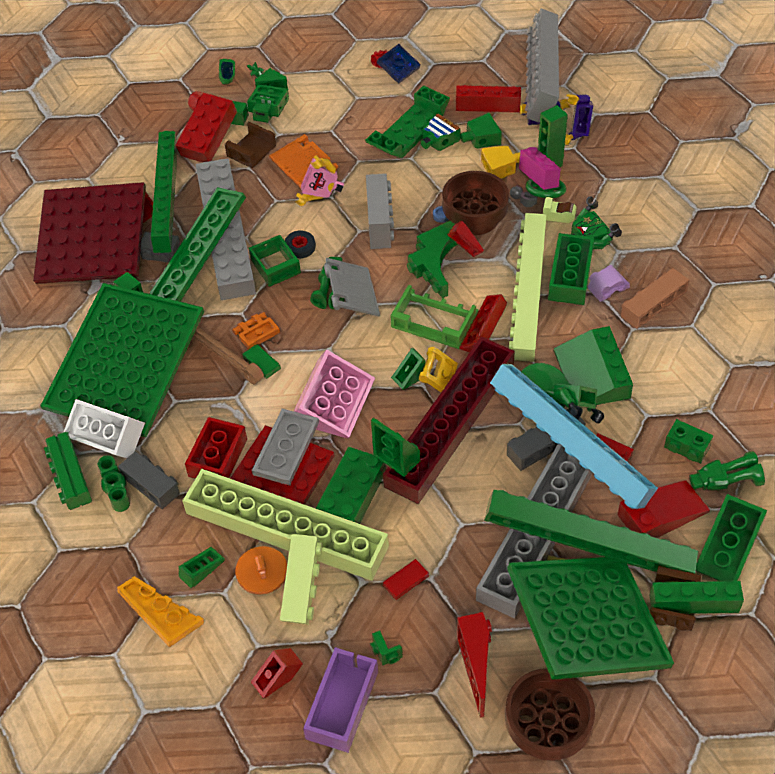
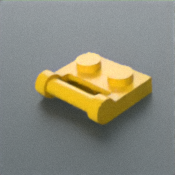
M429 347L427 350V360L423 372L419 375V380L422 383H428L439 392H442L455 374L458 363L436 347ZM434 359H437L438 362L435 368L434 375H431L430 372L434 363Z

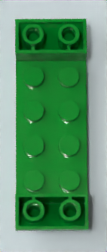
M423 85L414 94V105L383 134L374 131L365 139V142L393 156L403 158L423 139V127L437 114L443 116L450 97Z

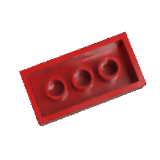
M207 93L202 94L175 145L180 156L202 163L212 161L237 113L232 100Z

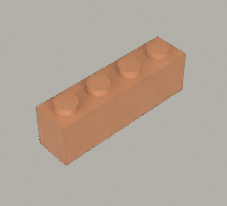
M674 268L664 272L660 278L650 282L645 289L638 291L634 297L622 304L621 318L638 329L684 295L688 289L689 279Z

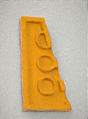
M135 576L117 587V592L169 647L204 624V618L199 615H193L189 612V609L175 604L171 598L157 593L155 588Z

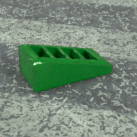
M209 547L180 565L178 576L185 584L193 588L221 565L225 558L213 547ZM207 557H211L214 561L211 562Z

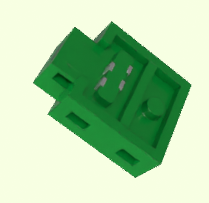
M258 84L247 101L248 112L253 113V120L269 123L272 116L279 117L289 100L288 89Z

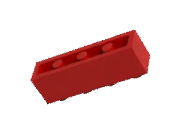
M456 86V111L520 113L521 87Z

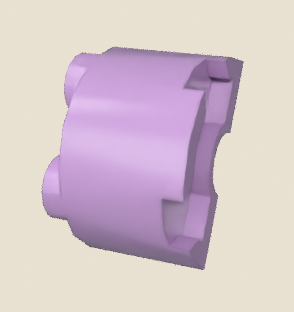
M612 265L607 266L600 272H594L589 277L588 289L600 302L611 297L615 291L620 293L630 288L629 282Z

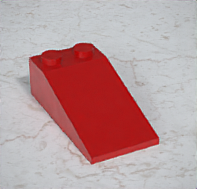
M687 480L659 487L644 508L632 509L624 503L625 500L621 501L617 515L631 531L647 533L651 537L658 538L709 513L710 509Z
M483 612L457 617V640L480 718L484 717L488 643H491L490 633L492 632L490 620L485 619Z

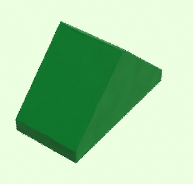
M271 68L255 79L256 87L258 84L288 89L287 77Z
M411 348L391 378L401 389L405 390L420 381L419 375L423 372L426 363L425 359L414 348Z

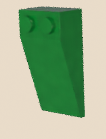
M726 494L696 564V571L718 581H738L766 517L767 510Z

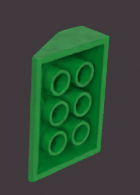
M610 326L591 329L554 348L553 351L560 370L567 378L569 385L597 389L596 405L631 399L633 382Z

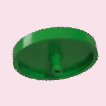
M534 363L521 371L545 393L550 388L554 389L555 384L569 385L565 375L559 369L549 364Z

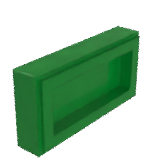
M258 344L242 354L249 364L255 363L259 366L266 379L281 369L280 364Z

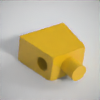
M509 146L482 148L481 162L486 172L494 174L501 179L516 172V163L520 162V152L512 154Z

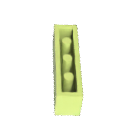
M291 535L280 621L309 625V620L313 619L314 607H311L312 598H315L317 593V586L314 585L315 577H318L320 570L317 558L318 555L322 554L323 546L320 539L316 536Z

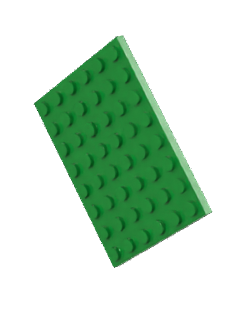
M102 283L40 407L42 410L69 417L74 402L77 399L144 422L145 424L140 436L146 438L203 316L204 308Z

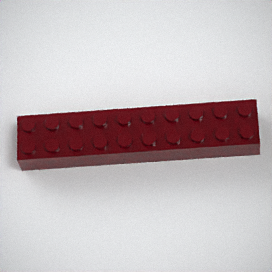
M480 337L407 440L419 448L420 462L405 477L388 466L383 473L384 488L417 504L421 502L495 394V387L490 382L502 364L514 365V350Z

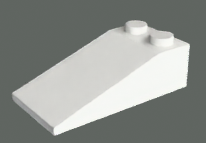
M76 399L64 432H68L70 439L127 459L135 452L145 423Z

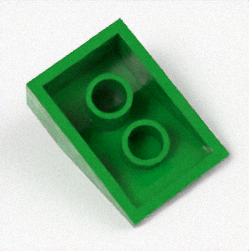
M374 417L371 419L373 455L405 477L420 462L419 448Z

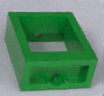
M281 235L249 248L252 263L269 287L301 273L299 260ZM279 251L287 260L269 269H266L260 259Z

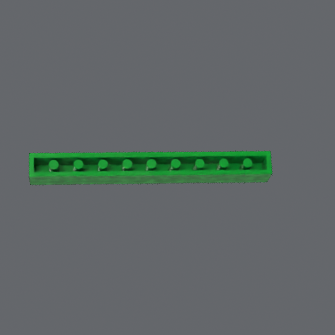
M175 131L159 132L151 226L153 253H168L172 251L177 148L175 146L177 139Z
M494 489L489 498L484 521L657 572L658 566L694 574L696 572L698 550L691 549L687 545L674 544L667 539L654 538L647 533H638L631 531L627 527L611 525L607 521L594 520L587 515H578L563 508L551 507L543 502L531 501L523 496L511 495L504 490Z

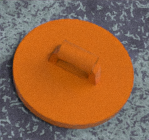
M267 546L252 548L246 551L236 564L235 574L237 581L247 592L253 594L271 593L284 583L287 561L284 555L275 548Z

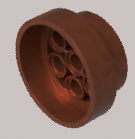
M484 171L462 172L450 178L443 187L442 209L445 216L454 224L463 221L473 235L486 234L495 229L508 211V187L502 179L494 174Z
M543 668L523 675L510 689L505 710L506 727L514 743L530 756L550 761L565 759L579 752L591 736L595 720V705L589 690L578 678L552 680L548 669ZM541 699L545 701V704L540 705L535 701ZM565 704L568 708L561 709L557 705ZM523 715H527V716H529L531 719L528 720V721H525V720L521 719L520 717L523 716ZM551 720L554 724L546 725L543 721ZM572 724L577 729L570 730L566 727V725ZM536 736L539 738V741L533 742L528 737ZM557 740L560 741L562 745L554 746L551 742Z

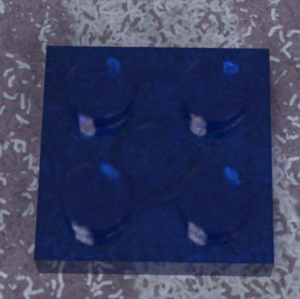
M400 44L377 60V64L398 84L421 66Z

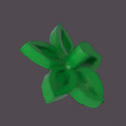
M256 62L253 66L247 65L251 70V76L258 78L262 75L264 69L258 68Z

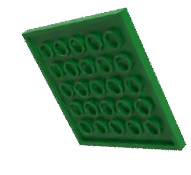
M607 557L509 563L507 570L552 680L669 669L674 665V661L627 563Z

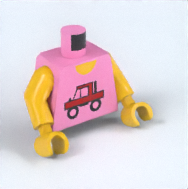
M317 155L312 158L301 184L303 195L300 193L296 195L299 200L295 201V203L299 206H304L308 201L323 199L324 197L328 198L332 190L342 191L344 183L337 181L336 168L329 159L319 158Z

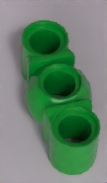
M109 455L103 456L97 463L102 477L101 488L108 495L112 508L117 512H123L130 506V500L125 489L126 478L119 472L114 457Z

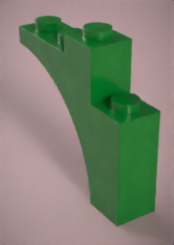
M451 221L418 235L417 251L408 255L407 263L408 271L413 273L417 279L423 276L424 280L432 285L434 292L438 293L442 298L448 296V282L442 274L441 265L449 251L458 245L448 236V233L455 225Z

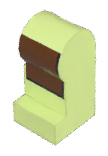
M546 197L543 214H547L546 221L571 223L575 219L577 207L571 202H554L553 198Z

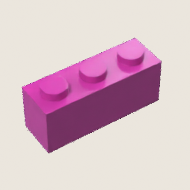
M535 147L521 150L519 169L543 190L559 187L561 171L559 166Z

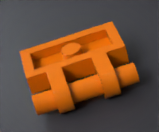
M264 312L251 316V319L238 323L237 327L232 329L235 335H239V339L248 350L254 345H260L280 333L279 327L270 317L267 318Z

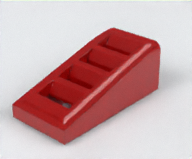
M463 221L456 223L448 233V236L471 256L475 257L483 253L484 249Z

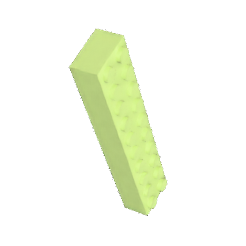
M201 469L183 499L184 508L188 515L288 551L292 534L316 536L323 544L322 554L318 555L317 558L318 562L373 581L389 548L387 533Z

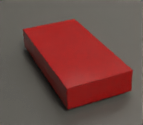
M414 559L383 582V587L397 600L428 578L429 572Z

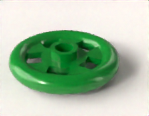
M529 179L526 182V190L536 197L558 198L565 194L566 185L559 180V187L543 190L532 179Z

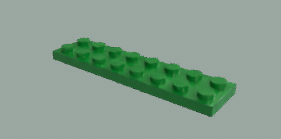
M219 187L216 188L149 294L181 302L246 199L244 193Z

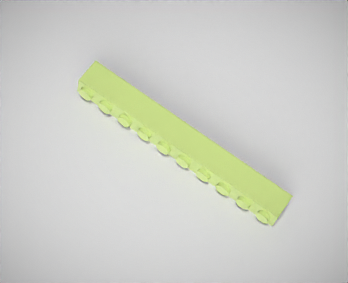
M525 213V220H521V230H524V233L520 232L519 243L523 244L519 245L518 256H521V258L517 259V269H520V272L516 271L515 282H519V285H515L514 296H517V299L513 300V310H516V313L512 312L511 324H515V327H511L510 338H513V341H509V349L515 351L514 360L534 362L547 214Z

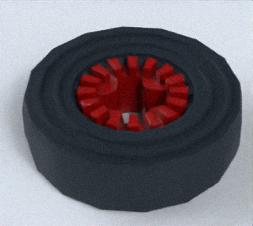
M294 231L285 238V242L299 259L306 258L315 251L316 242L314 236L307 231Z

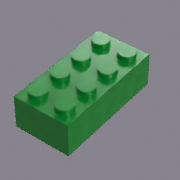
M558 234L549 284V301L585 304L594 237Z
M348 446L316 509L360 524L383 479L386 464L373 454Z

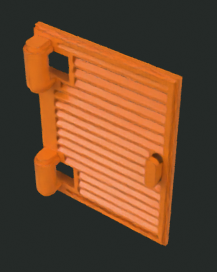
M305 134L268 156L300 188L310 162L315 155L319 158L329 159L331 162L330 157L313 141L309 142L308 136ZM332 163L337 171L339 166L336 163Z

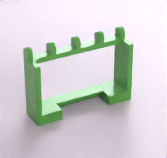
M408 285L391 314V327L460 349L459 347L479 309L472 305L470 311L463 309V304L460 303L458 307L446 304L447 300L444 298L439 302L430 299V294L425 293L424 297L415 294V289ZM412 300L465 317V320L459 331L444 327L441 332L411 322V316L404 314V311Z

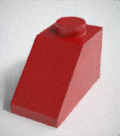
M291 648L273 650L251 683L262 698H266L291 681L303 663Z

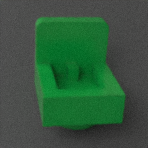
M381 631L372 633L373 642L370 643L374 656H379L382 666L394 664L403 658L401 645L388 649Z

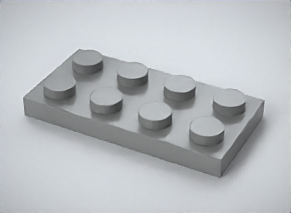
M282 408L252 469V474L290 485L319 424V418Z

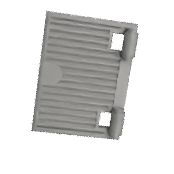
M326 258L324 269L326 276L330 278L333 290L331 297L333 308L335 310L344 308L380 317L369 269ZM332 266H337L338 270L332 269ZM339 298H345L346 302L339 301Z

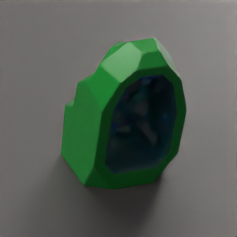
M219 60L218 77L222 84L228 85L233 82L235 77V60Z

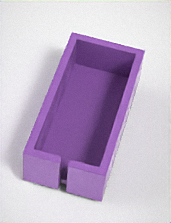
M334 648L303 728L306 740L349 753L378 674L376 659L358 654V668H356L354 653Z

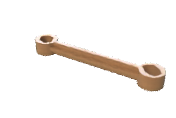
M197 326L193 337L241 371L251 384L255 385L264 377L259 366L255 363H247Z

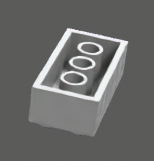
M387 174L366 175L370 249L391 248V241H394V230H390V228H394L393 217L390 218V216H393L392 205H389V203H392V195L388 193V191H391L390 180L387 181Z

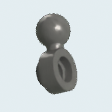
M520 186L511 188V197L513 199H520V203L523 206L532 207L537 204L538 197L529 192H523Z

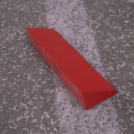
M502 294L486 296L459 347L460 350L470 353L480 337L490 339L507 306V302Z

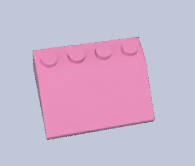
M326 350L317 360L294 412L319 418L316 430L348 439L375 377Z

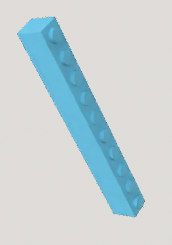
M502 364L490 382L495 387L497 393L509 399L508 402L512 406L522 410V414L526 418L537 423V428L547 432L551 436L552 441L561 444L567 454L576 457L580 461L579 464L582 467L590 469L597 480L605 482L612 493L621 496L625 500L624 503L628 507L638 509L646 506L658 489L652 482L514 365Z

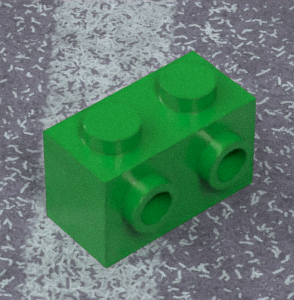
M676 419L666 436L664 448L701 464L711 447L714 435Z

